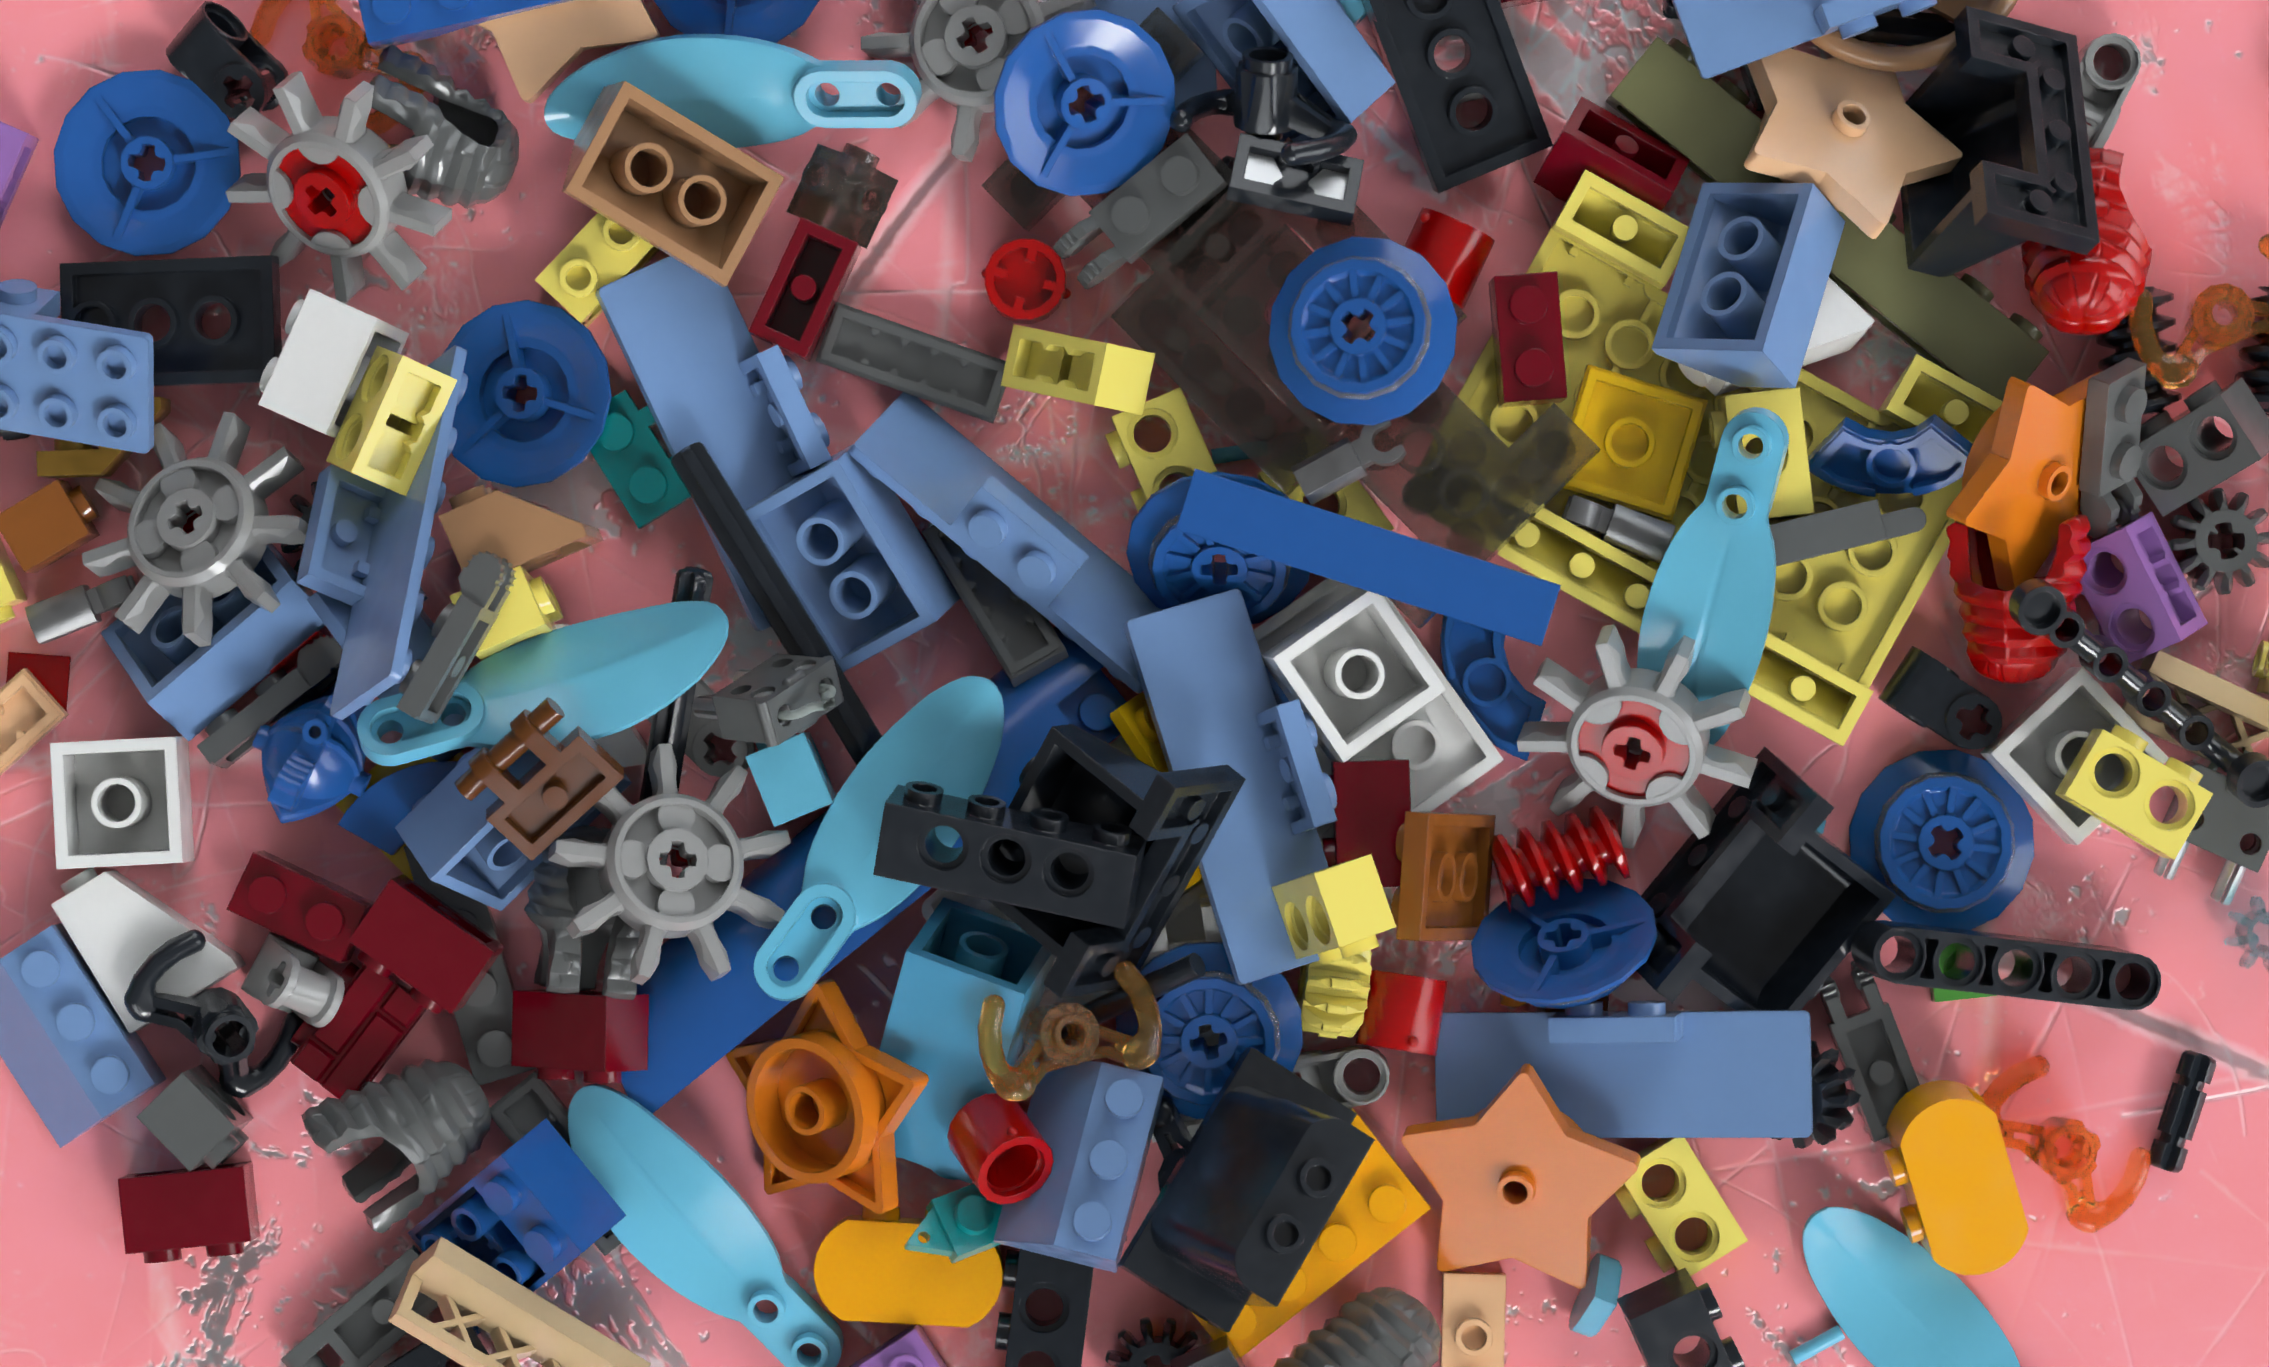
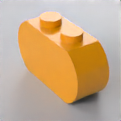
M1937 1080L1913 1088L1897 1102L1888 1118L1886 1129L1892 1148L1883 1151L1885 1164L1892 1183L1895 1187L1903 1185L1909 1205L1900 1207V1215L1907 1236L1912 1244L1920 1241L1937 1264L1953 1273L1981 1275L1997 1270L2008 1263L2019 1252L2029 1230L1997 1116L1985 1104L1982 1096L1965 1084L1949 1080Z
M863 1206L862 1215L851 1214L837 1222L826 1234L816 1254L814 1281L819 1297L824 1305L842 1321L968 1328L982 1320L990 1312L998 1299L1004 1274L1001 1251L996 1246L952 1264L948 1256L906 1250L904 1245L923 1221V1218L900 1217V1207L877 1214ZM925 1209V1217H926V1215L928 1214L927 1209ZM918 1236L920 1242L926 1243V1239L923 1236Z

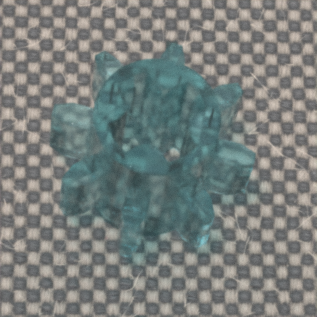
M2255 895L2250 898L2252 911L2245 914L2229 911V918L2237 923L2235 935L2228 936L2223 942L2225 945L2239 946L2244 951L2239 961V966L2249 969L2255 964L2257 958L2260 957L2263 959L2265 969L2269 972V946L2264 944L2257 946L2259 937L2252 932L2256 923L2269 924V911H2266L2265 902L2262 897Z

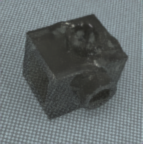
M846 143L843 151L839 152L817 144L809 163L802 173L801 181L786 212L799 219L801 217L859 243L861 247L867 249L879 221L887 209L888 202L898 180L876 169L880 158L862 148Z

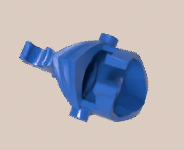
M336 682L315 700L303 704L288 713L272 727L268 725L260 726L252 743V747L262 751V771L268 794L267 801L271 802L282 824L316 815L334 806L350 793L361 798L372 775L364 771L366 755L361 749L357 733L358 718L366 706H362L344 720L330 716Z

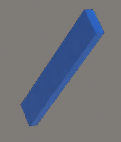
M1199 469L1194 470L1176 530L1538 646H1542L1561 587L1560 584Z

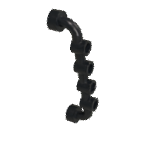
M2034 578L2022 582L2015 588L2009 600V612L2012 619L2030 634L2044 635L2054 645L2060 648H2070L2078 654L2080 664L2097 679L2105 683L2113 682L2121 689L2123 698L2141 714L2147 717H2157L2164 723L2166 732L2185 749L2201 752L2226 772V783L2229 791L2242 803L2252 808H2261L2269 805L2268 757L2258 752L2242 754L2214 731L2212 721L2191 704H2180L2172 698L2170 688L2153 673L2145 669L2137 670L2129 663L2125 651L2106 636L2093 635L2085 628L2082 617L2067 606L2063 594L2049 582ZM2107 654V657L2105 658V660L2100 663V660L2102 659V657ZM2150 689L2149 693L2143 697L2145 692Z

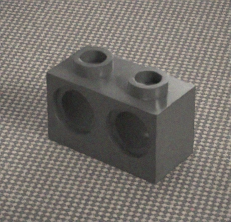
M2242 377L2223 389L2214 380L2183 400L2188 410L2173 419L2168 411L2164 410L2141 424L2139 447L2142 450V461L2137 471V478L2162 517L2261 460L2269 453V418ZM2214 416L2224 419L2230 425L2233 438L2223 435L2217 429ZM2165 446L2175 449L2180 454L2183 460V467L2177 466L2170 461L2166 454Z
M202 1064L182 1072L137 1116L189 1172L205 1163L211 1169H214L219 1163L223 1164L249 1139L242 1129L253 1119L249 1112L233 1096L223 1091L220 1083Z

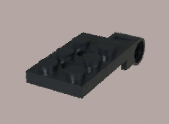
M1361 0L1387 70L1396 82L1394 84L1395 91L1431 186L1435 192L1439 194L1553 146L1499 0ZM1449 35H1457L1463 40L1465 45L1464 59L1453 69H1440L1434 59L1435 47L1442 38ZM1468 94H1481L1487 103L1485 118L1474 127H1462L1456 118L1458 102Z
M261 255L60 264L62 319L143 332L142 319L148 309L159 305L167 311L170 317L169 331L162 339L153 341L154 387L260 383L262 373L268 362L273 357L279 358L282 352L278 256ZM221 303L230 313L231 324L224 336L212 339L203 329L202 318L208 307Z

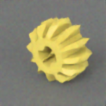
M1371 950L1322 965L1319 960L1300 966L1296 999L1301 1007L1302 1031L1317 1033L1318 1037L1337 1039V1036L1352 1038L1363 1024L1364 1012L1367 1009L1372 971L1370 965Z

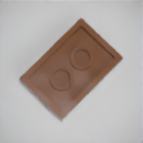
M1405 811V823L1399 827L1396 837V855L1398 860L1402 862L1400 887L1395 890L1391 903V913L1397 925L1396 939L1409 941L1473 940L1482 920L1489 914L1493 861L1492 842L1495 833L1496 815Z

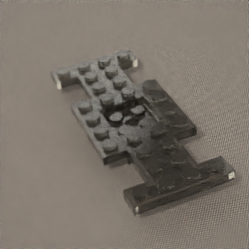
M1159 7L1139 25L1160 44L1174 75V85L1205 55ZM1082 87L1077 89L1078 99L1069 103V106L1080 114L1085 112V101L1093 98V94ZM1170 126L1164 146L1154 158L1187 133L1228 185L1141 256L1154 273L1110 317L1144 351L1155 353L1154 361L1289 496L1299 486L1291 469L1292 466L1348 437L1350 442L1360 438L1362 428L1365 426L1335 423L1305 408L1279 378L1269 346L1270 323L1268 311L1271 304L1276 300L1288 274L1313 253L1290 228L1314 251L1350 237L1390 238L1357 205L1351 226H1345L1226 199L1232 169L1191 128L1181 133L1174 131ZM1288 137L1284 141V143H1289L1293 141ZM1008 158L981 185L1027 232L1065 196V194L1037 186L1015 167ZM1117 188L1107 193L1080 195V197L1093 209ZM1453 302L1458 318V327L1468 316ZM1370 314L1364 321L1358 320L1356 317L1349 320L1347 327L1352 331L1353 335L1348 343L1352 344L1359 337L1367 342L1373 338L1375 332L1369 325L1373 315ZM1441 381L1438 389L1409 414L1390 420L1392 425L1380 431L1374 439L1375 448L1380 452L1390 451L1402 444L1407 455L1402 461L1393 466L1373 464L1367 467L1366 472L1368 475L1360 480L1419 540L1489 562L1601 449L1555 403L1508 447ZM1388 598L1419 629L1437 614Z

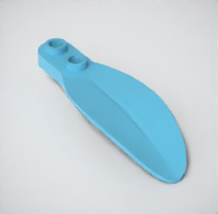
M681 34L638 42L603 55L583 65L565 78L548 96L544 107V119L552 132L575 140L603 87L627 81L735 148L784 141L802 135L814 127L896 128L904 125L913 117L921 100L922 88L913 70L905 64L893 60H819L797 49L757 38L725 34ZM890 83L896 86L900 94L893 95L886 92L882 84ZM821 84H832L837 88L839 94L831 95L826 93L822 89Z
M1752 407L1740 411L1724 428L1705 499L1686 519L1665 552L1652 583L1640 627L1637 668L1661 672L1668 652L1684 635L1696 640L1690 669L1680 683L1685 685L1697 697L1699 702L1743 688L1749 691L1761 661L1771 622L1776 581V553L1768 518L1786 457L1789 434L1785 423L1777 414L1761 407ZM1754 434L1758 436L1763 443L1762 452L1758 454L1748 452L1742 443L1743 435ZM1737 494L1743 497L1747 504V511L1742 514L1732 512L1726 503L1727 496ZM1730 724L1710 729L1709 744L1714 745L1725 734Z
M680 601L612 614L565 626L548 633H542L507 647L470 668L464 674L437 723L429 724L420 721L396 708L403 696L401 693L370 703L361 712L357 722V733L361 749L368 759L382 766H398L464 747L479 749L485 747L490 750L512 730L510 722L524 709L532 712L547 697L554 700L565 714L549 730L550 734L559 742L577 726L583 729L593 740L618 733L656 714L684 694L703 677L719 656L728 638V617L715 603L708 601ZM451 714H459L465 718L457 726H448L443 723V720ZM390 731H397L402 734L401 739L395 743H385L380 740L385 733Z
M974 675L961 677L928 694L873 745L852 771L834 798L814 837L805 865L800 895L795 899L756 954L754 975L761 990L769 997L779 1001H793L805 996L813 988L854 931L873 923L889 913L920 886L873 875L885 802L898 784L906 786L908 782L922 781L938 785L943 788V794L968 799L971 795H983L1000 749L1004 727L1003 698L997 686L991 680ZM949 826L935 827L937 838L948 847H953L960 837V834ZM819 907H830L836 913V921L832 927L819 929L812 923V914ZM783 958H791L799 966L797 976L790 981H782L774 974L776 963Z
M595 1083L579 1089L574 1094L568 1108V1132L571 1149L626 1214L611 1230L628 1251L651 1273L680 1295L715 1314L739 1321L785 1367H836L840 1361L844 1345V1337L840 1326L791 1276L784 1272L779 1253L768 1231L738 1191L697 1150L637 1101L606 1085ZM761 1300H769L777 1306L778 1310L773 1313H764L758 1309L756 1303ZM811 1343L816 1345L821 1353L816 1356H807L800 1350V1346Z
M1825 1207L1814 1212L1808 1218L1802 1231V1245L1809 1274L1836 1322L1855 1347L1874 1367H2020V1363L2007 1337L1981 1301L1958 1276L1937 1264L1917 1242L1912 1244L1905 1234L1869 1214L1854 1209Z

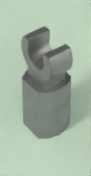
M1390 420L1374 426L1365 425L1362 428L1360 438L1350 442L1348 437L1291 467L1311 505L1367 476L1366 468L1373 464L1393 466L1402 461L1407 455L1402 444L1387 452H1380L1374 445L1376 435L1392 425Z
M1576 495L1569 496L1561 517L1577 527L1601 534V540L1613 547L1656 563H1661L1675 529L1673 524L1622 505L1614 504L1612 509H1609Z
M123 575L92 589L88 585H80L25 607L26 615L36 640L39 644H46L101 622L100 614L121 607L136 584L132 575L128 577Z

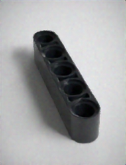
M1875 920L1862 925L1855 933L1851 944L1852 958L1860 970L1895 984L2123 1010H2141L2151 1005L2157 998L2161 988V973L2157 965L2150 958L2111 946L1887 920ZM1894 936L1898 950L1896 957L1890 964L1883 967L1880 961L1882 945L1886 940ZM1953 943L1956 949L1955 963L1950 970L1942 973L1939 967L1941 952ZM2012 951L2015 961L2013 971L2008 977L2001 980L1998 973L2000 959L2005 953ZM2070 957L2073 965L2071 978L2064 985L2060 986L2057 981L2058 968L2065 959ZM2128 964L2131 975L2129 984L2123 991L2118 993L2115 982L2117 973L2123 966Z

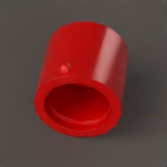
M1422 207L1404 247L1421 254L1446 282L1454 308L1463 310L1495 240L1462 221L1441 212Z
M1019 238L1003 244L992 254L986 268L981 272L982 277L985 278L984 285L991 305L1002 317L1014 323L1034 324L1046 320L1059 309L1063 299H1068L1071 296L1070 290L1066 288V273L1061 258L1050 246L1036 239Z
M1372 970L1367 1009L1364 1012L1363 1024L1357 1032L1356 1044L1436 1056L1448 981Z
M1002 1093L984 1094L963 1106L951 1121L947 1134L949 1147L980 1193L988 1201L1000 1205L1019 1202L1030 1197L1040 1189L1051 1174L1054 1162L1052 1150L1025 1111L1012 1096Z

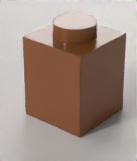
M56 479L1 512L0 532L24 572L37 573L98 537L100 534L92 521L100 517L92 499L81 485L72 489L68 481Z

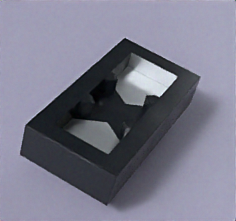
M1240 133L1226 199L1351 226L1364 160L1338 155L1334 158L1312 164L1288 166L1282 161L1280 156L1281 149L1286 143Z

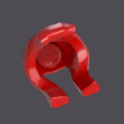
M2089 148L2100 242L2087 255L2030 240L2021 245L2025 288L2030 293L2031 303L2043 315L2047 324L2063 333L2078 335L2104 334L2117 327L2121 320L2128 316L2137 306L2138 298L2144 292L2146 277L2151 263L2152 249L2149 247L2144 233L2130 213L2120 189V174L2124 153L2105 148Z
M2082 514L2071 517L2059 524L2057 552L2047 576L2033 577V579H2043L2058 589L2065 597L2067 606L2075 612L2076 605L2074 599L2083 592L2080 580L2087 571V565L2083 558L2091 549V542L2087 536L2091 529L2088 517ZM1958 521L1946 527V533L1950 540L1947 557L1950 560L1949 575L1955 582L1953 591L1956 597L1962 601L1958 612L1965 622L1962 634L1968 641L1966 653L1974 669L1981 675L2002 683L2022 684L2046 676L2055 668L2058 659L2067 652V648H2060L2054 645L2044 635L2028 633L2012 619L2009 612V600L2014 590L2004 591L1997 586L1987 533L1966 526Z

